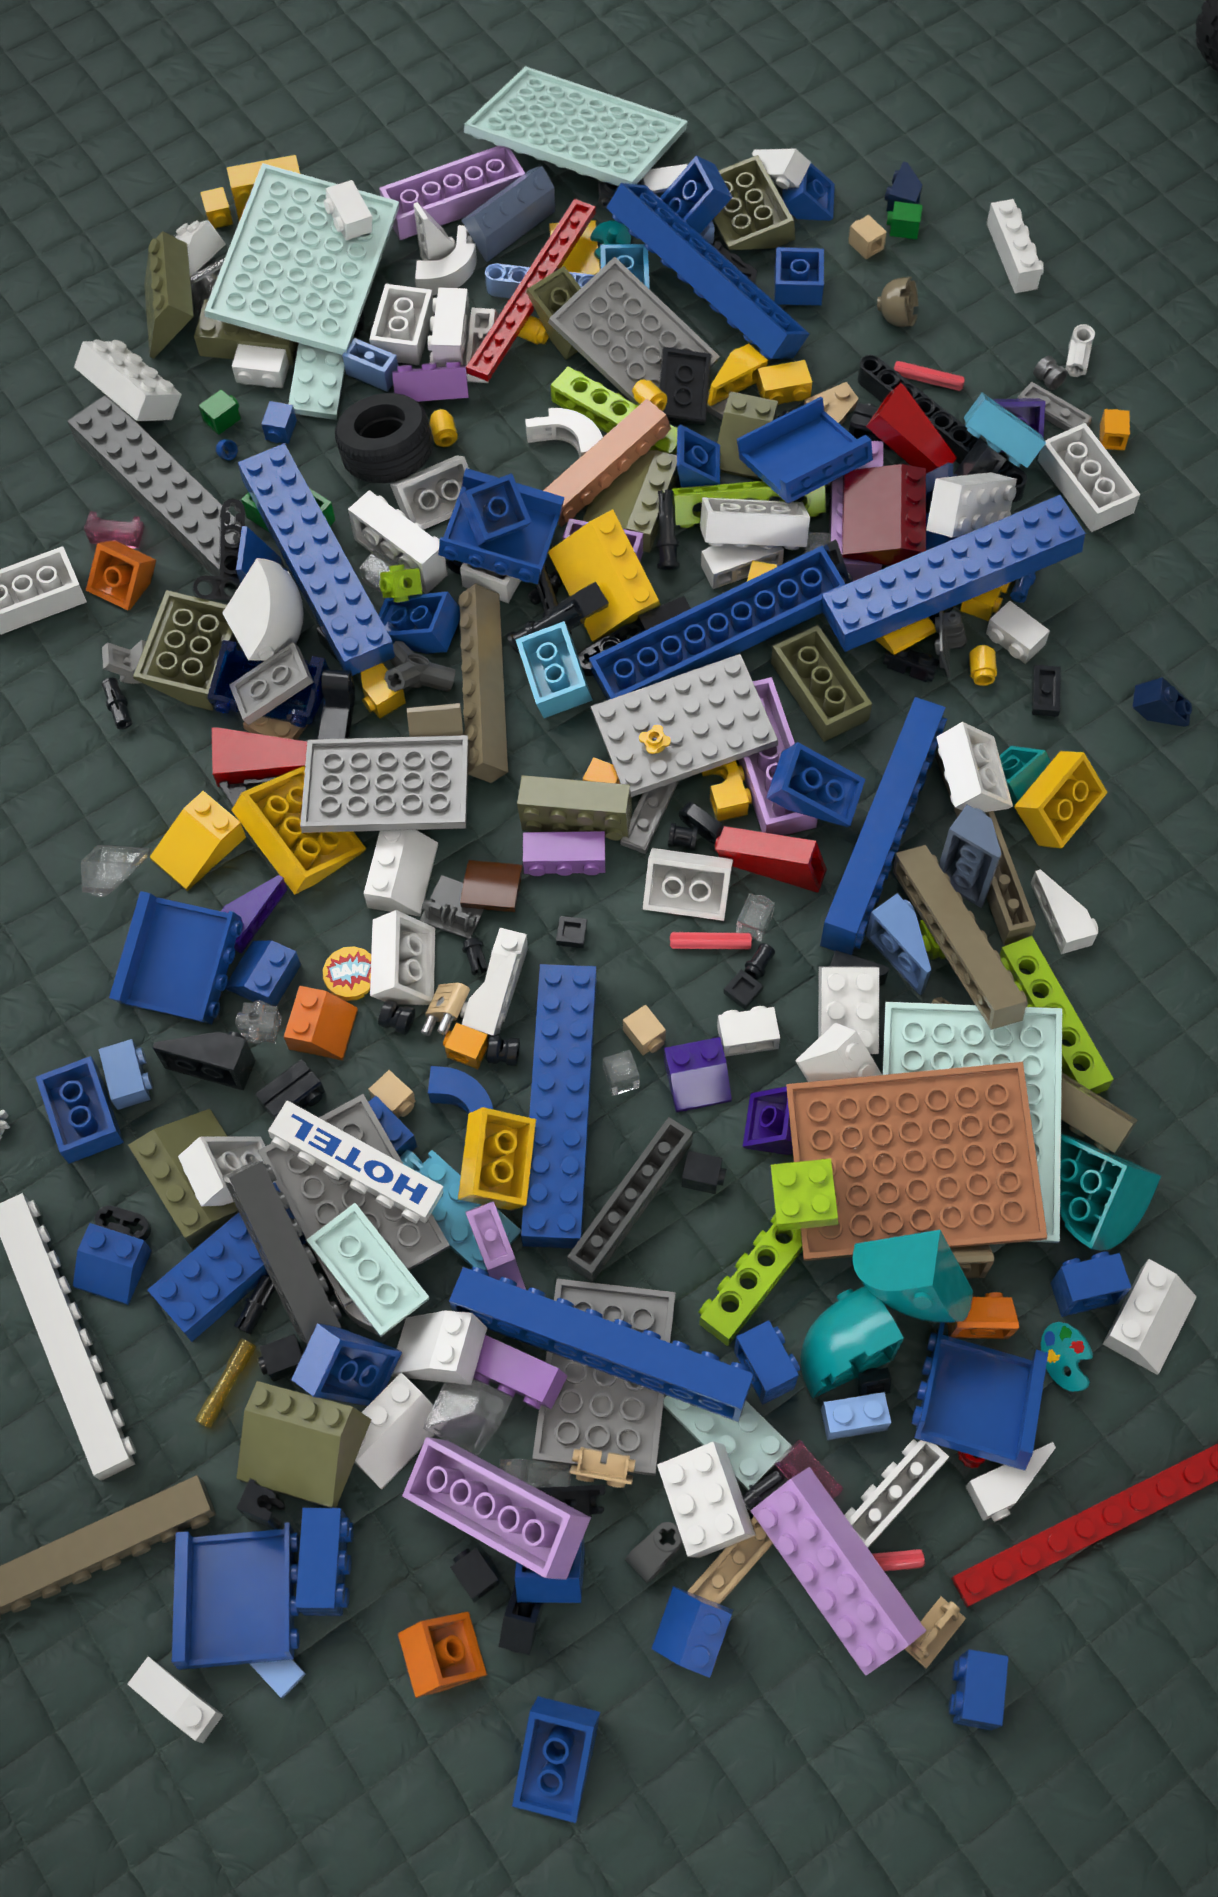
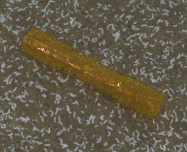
M242 1338L240 1339L214 1390L207 1397L196 1416L195 1421L211 1429L235 1381L245 1369L256 1349L254 1344Z

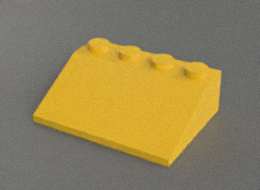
M614 510L591 520L548 552L569 596L596 581L609 602L607 608L586 618L585 623H583L592 642L613 633L626 624L636 621L638 615L661 606Z
M304 766L242 792L231 810L279 875L284 878L285 883L294 895L314 886L366 850V847L354 831L302 833L300 823L305 776Z

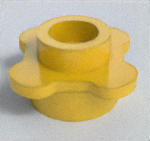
M654 725L651 730L642 732L639 735V741L645 744L649 754L660 753L671 743L670 737L664 734L661 725Z

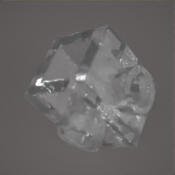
M262 1001L244 1002L242 1012L237 1013L235 1026L249 1043L260 1044L261 1041L276 1043L282 1017L277 1006H270Z

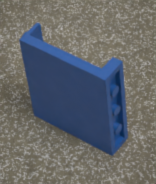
M822 397L737 438L739 459L787 504L873 460L872 440L866 435L856 439L824 411Z
M466 468L459 496L466 490L498 479V477ZM516 483L532 523L524 529L478 546L458 496L444 537L440 538L438 555L449 560L470 564L476 568L494 571L499 575L511 576L523 582L538 584L562 513L564 497Z
M140 891L109 998L120 1004L212 1025L213 1019L218 1016L220 1010L219 998L221 991H224L227 985L228 977L226 973L228 966L235 957L234 945L236 938L242 932V917L233 911H229V913L158 898L151 893Z
M940 1322L937 1333L931 1332L927 1345V1350L932 1351L931 1357L926 1356L922 1369V1374L927 1375L926 1382H920L917 1399L922 1400L921 1407H915L911 1424L917 1426L914 1438L1025 1471L1034 1449L1048 1353L1036 1349L1032 1360L945 1336L943 1335L945 1323Z
M289 1522L285 1523V1529L192 1537L188 1531L176 1532L172 1663L178 1670L294 1660V1649H299L300 1645L298 1628L294 1629V1616H299V1610L295 1608L296 1596H294V1584H297L298 1564H294V1552H299L298 1532L294 1533Z

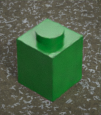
M895 201L893 211H888L886 226H891L889 236L917 239L923 205Z
M222 389L198 405L203 422L218 435L241 419L238 401L232 395L228 396Z

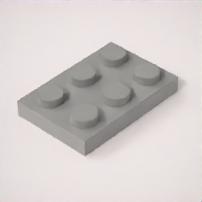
M292 642L231 683L230 688L243 721L250 725L313 683V679L300 648Z

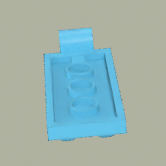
M407 1149L400 1156L403 1164L443 1186V1195L435 1206L432 1215L447 1239L450 1248L471 1267H478L487 1271L465 1213L482 1204L458 1200L461 1175L433 1150L428 1153L429 1158L422 1163L413 1152ZM497 1209L511 1245L521 1234V1229Z

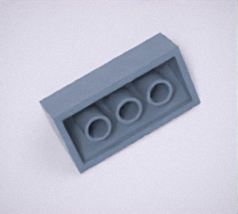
M543 166L531 169L461 220L485 262L491 260L555 212L554 186Z
M967 804L949 828L939 862L942 871L948 874L954 890L981 908L985 903L1002 854L992 818L988 817L981 809L973 808Z

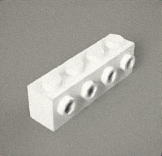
M1014 199L991 203L987 226L1014 293L1038 289L1040 277L1044 273V266L1037 257L1035 244L1029 238V229L1022 221L1020 208H1017Z
M913 1439L902 1451L905 1458L898 1465L893 1461L882 1473L881 1476L885 1480L878 1487L872 1484L861 1496L864 1503L857 1511L851 1507L844 1515L867 1548L874 1543L949 1458L936 1444L923 1440L917 1442Z

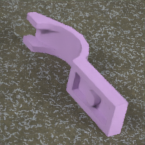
M494 1201L466 1211V1216L489 1277L500 1280L501 1277L511 1279L517 1283V1287L526 1290Z

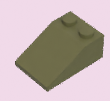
M565 266L529 287L526 292L551 342L566 360L578 351L548 321L581 287Z
M730 391L717 442L720 444V472L760 480L739 459L737 438L777 419L778 401Z

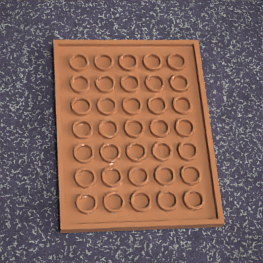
M1023 1062L786 1084L794 1162L831 1158L838 1213V1225L801 1229L804 1261L853 1257L855 1243L941 1230L950 1248L1047 1239Z

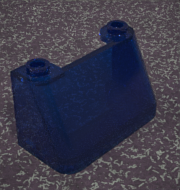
M227 640L222 641L207 699L214 706V710L218 712L229 713V711L240 713L230 684L264 661L248 660L244 651L236 649V642ZM312 656L310 663L305 660L313 683L262 717L287 721L294 726L302 728L312 724L324 697L322 692V673L324 669L330 670L325 658Z

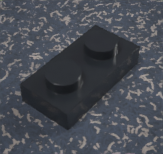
M1034 665L1032 676V715L1059 716L1060 666Z

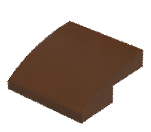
M469 860L461 893V907L515 912L523 865Z

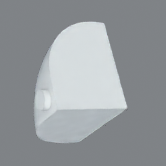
M261 558L255 560L222 613L248 660L266 661L292 642L296 644L303 625L302 598L289 571L284 570L279 563Z

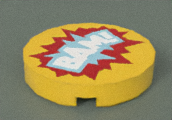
M355 946L343 947L333 952L323 967V980L328 990L333 995L346 1001L359 1000L365 997L364 995L370 991L371 954L365 949Z

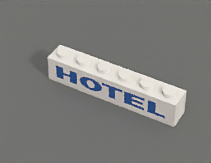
M289 1101L285 1102L268 1130L270 1138L273 1139L271 1143L279 1149L287 1151L289 1148L297 1152V1157L306 1164L313 1166L315 1162L324 1167L323 1172L336 1180H339L340 1177L351 1182L349 1186L361 1194H365L367 1191L376 1196L375 1200L382 1206L389 1209L394 1206L402 1210L401 1215L411 1222L417 1223L420 1220L426 1224L443 1194L442 1185Z

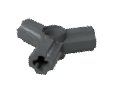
M395 641L393 644L395 657L390 659V662L395 667L386 671L384 677L389 689L396 692L408 686L420 688L424 685L450 692L454 682L455 669L431 663L426 657L413 653L404 642Z

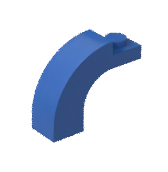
M431 1066L428 1087L430 1103L455 1105L463 1109L467 1114L482 1107L493 1109L486 1090L473 1077L457 1069Z

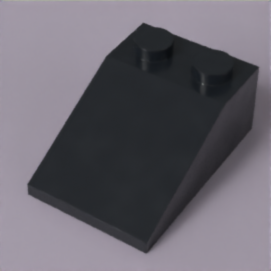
M213 1032L155 1042L152 1047L165 1069L243 1091L256 1061L245 1037L236 1032H229V1034Z

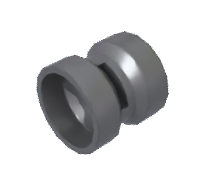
M1049 355L1039 361L1034 368L1033 374L1039 380H1044L1045 386L1049 390H1055L1065 381L1068 371L1064 367L1058 366L1056 360Z

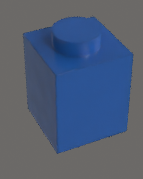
M269 401L261 424L265 440L289 444L297 422L293 405Z

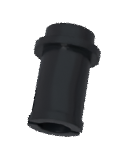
M477 937L465 940L462 951L467 954L471 973L478 975L479 967L481 974L485 973L488 970V965L482 950L483 942L479 941Z
M761 943L751 961L745 963L744 972L755 980L765 975L764 969L775 954L774 948L766 943Z

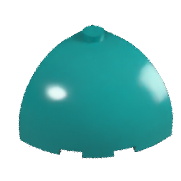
M1061 1133L1060 1215L1066 1223L1065 1227L1075 1238L1091 1249L1100 1251L1111 1249L1126 1239L1138 1225L1150 1204L1161 1175L1111 1152L1102 1151L1092 1144Z
M941 1230L855 1243L852 1258L854 1270L864 1286L885 1305L907 1316L931 1322H961L967 1318L971 1309L973 1289Z
M865 1286L855 1291L848 1289L837 1296L838 1301L827 1308L815 1320L805 1336L800 1357L801 1371L804 1382L813 1399L857 1378L859 1373H863L867 1369L878 1368L893 1361L904 1339L886 1306Z

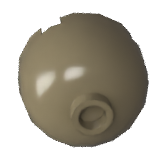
M911 276L896 278L887 283L881 296L877 299L878 311H882L884 319L896 327H912L917 320L918 314L913 315L914 307H918V291L915 281H910L912 279Z

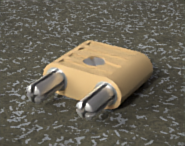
M462 983L438 985L425 1014L427 1020L421 1030L422 1034L430 1036L436 1022H441L437 1031L440 1034L446 1035L452 1021L457 1020L470 992L469 987Z

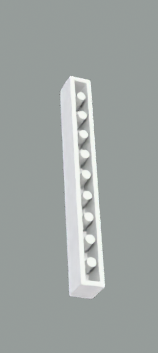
M21 1193L0 1203V1238L92 1473L102 1481L135 1465L132 1455L136 1453L130 1437H124L121 1427L125 1426V1422L118 1409L114 1410L110 1400L114 1398L108 1382H102L99 1374L103 1372L100 1360L97 1355H91L88 1346L93 1344L86 1328L81 1330L78 1320L82 1318L77 1304L75 1302L71 1303L67 1294L72 1291L66 1277H60L57 1268L61 1266L56 1252L54 1250L50 1252L47 1242L51 1241L49 1233L44 1225H39L37 1217L41 1215L39 1208L34 1200L29 1201Z

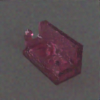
M91 511L84 525V530L89 543L97 544L115 540L130 548L138 549L145 525L143 522H140V517L137 516L130 523L100 519V517H96V512Z
M798 1440L774 1463L788 1480L810 1467L832 1499L844 1489L809 1452L801 1440Z

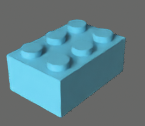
M983 392L964 416L968 432L978 439L981 435L985 437V441L990 448L998 453L1001 450L1006 452L1007 459L1017 467H1020L1022 464L1028 468L1046 444L1040 433Z
M565 621L516 639L536 705L543 718L593 701L573 639Z

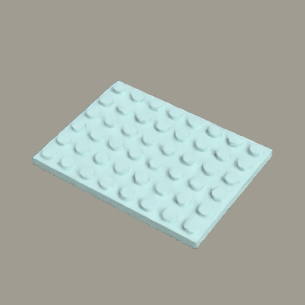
M525 66L464 124V133L470 134L476 139L493 142L497 146L513 149L517 153H524L535 157L537 160H545L560 168H568L580 175H588L597 178L601 182H608L619 187L620 183L637 184L685 132L687 121Z
M262 163L205 308V317L343 355L344 352H347L352 342L399 209V201L358 190L372 215V232L345 240L342 233L336 230L333 216L328 214L324 207L326 188L337 184Z
M885 1002L883 1075L1023 1062L1047 1231L1046 1240L1027 1242L1059 1243L1062 1008L1026 1007L1023 1021L991 1030L976 1005Z

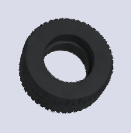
M383 393L361 399L345 410L335 428V440L345 469L354 477L370 483L395 482L414 474L429 459L434 445L430 424L422 405L413 398L397 393Z

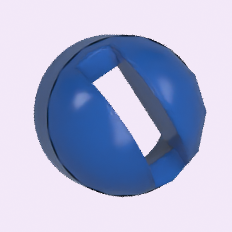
M224 439L218 442L216 453L220 458L232 460L236 457L238 447L234 441Z

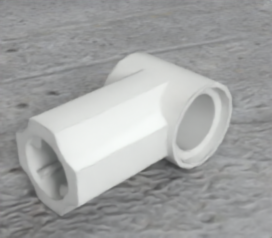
M1078 325L1073 331L1068 346L1069 352L1065 367L1069 376L1079 377L1087 372L1091 346L1095 337V331L1089 325Z

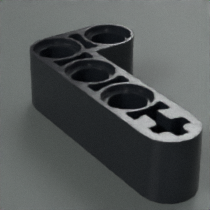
M237 499L226 500L220 510L219 576L205 575L198 577L192 588L193 594L197 598L229 603L232 597L225 594L224 586L228 583L234 584L237 589L240 586L237 571L228 570L224 565V561L227 558L238 559L242 526H245V508L242 502ZM230 506H234V510L239 512L234 518V525H229L230 513L226 512ZM227 532H235L239 537V542L233 545L229 544L225 540V534ZM199 583H209L212 587V592L209 595L199 593L197 588Z
M324 669L322 673L324 703L318 739H349L355 704V686L351 671Z

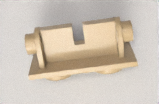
M581 1447L580 1450L574 1449L572 1461L578 1462V1465H572L570 1474H575L576 1479L585 1482H594L595 1478L607 1480V1485L624 1488L625 1484H632L633 1476L627 1475V1472L634 1473L636 1460L630 1459V1455L608 1452L607 1463H600L602 1451Z
M943 1597L937 1600L921 1620V1624L926 1629V1632L905 1648L926 1669L966 1619L959 1612L960 1608L952 1601L948 1603Z

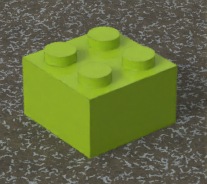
M831 1158L771 1165L778 1231L838 1225Z

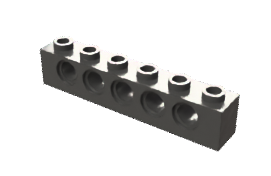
M667 1118L567 1256L568 1267L593 1283L692 1145V1131L672 1118Z

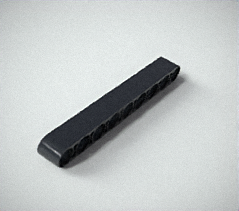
M866 355L860 360L858 383L881 402L884 401L886 396L896 386L902 383L957 457L955 461L961 464L978 438L968 432V428L877 356ZM979 438V440H981L983 443L987 445L986 441H984L982 438ZM1007 459L996 474L1017 479L1015 486L1016 495L1012 501L1017 502L1023 497L1027 475Z

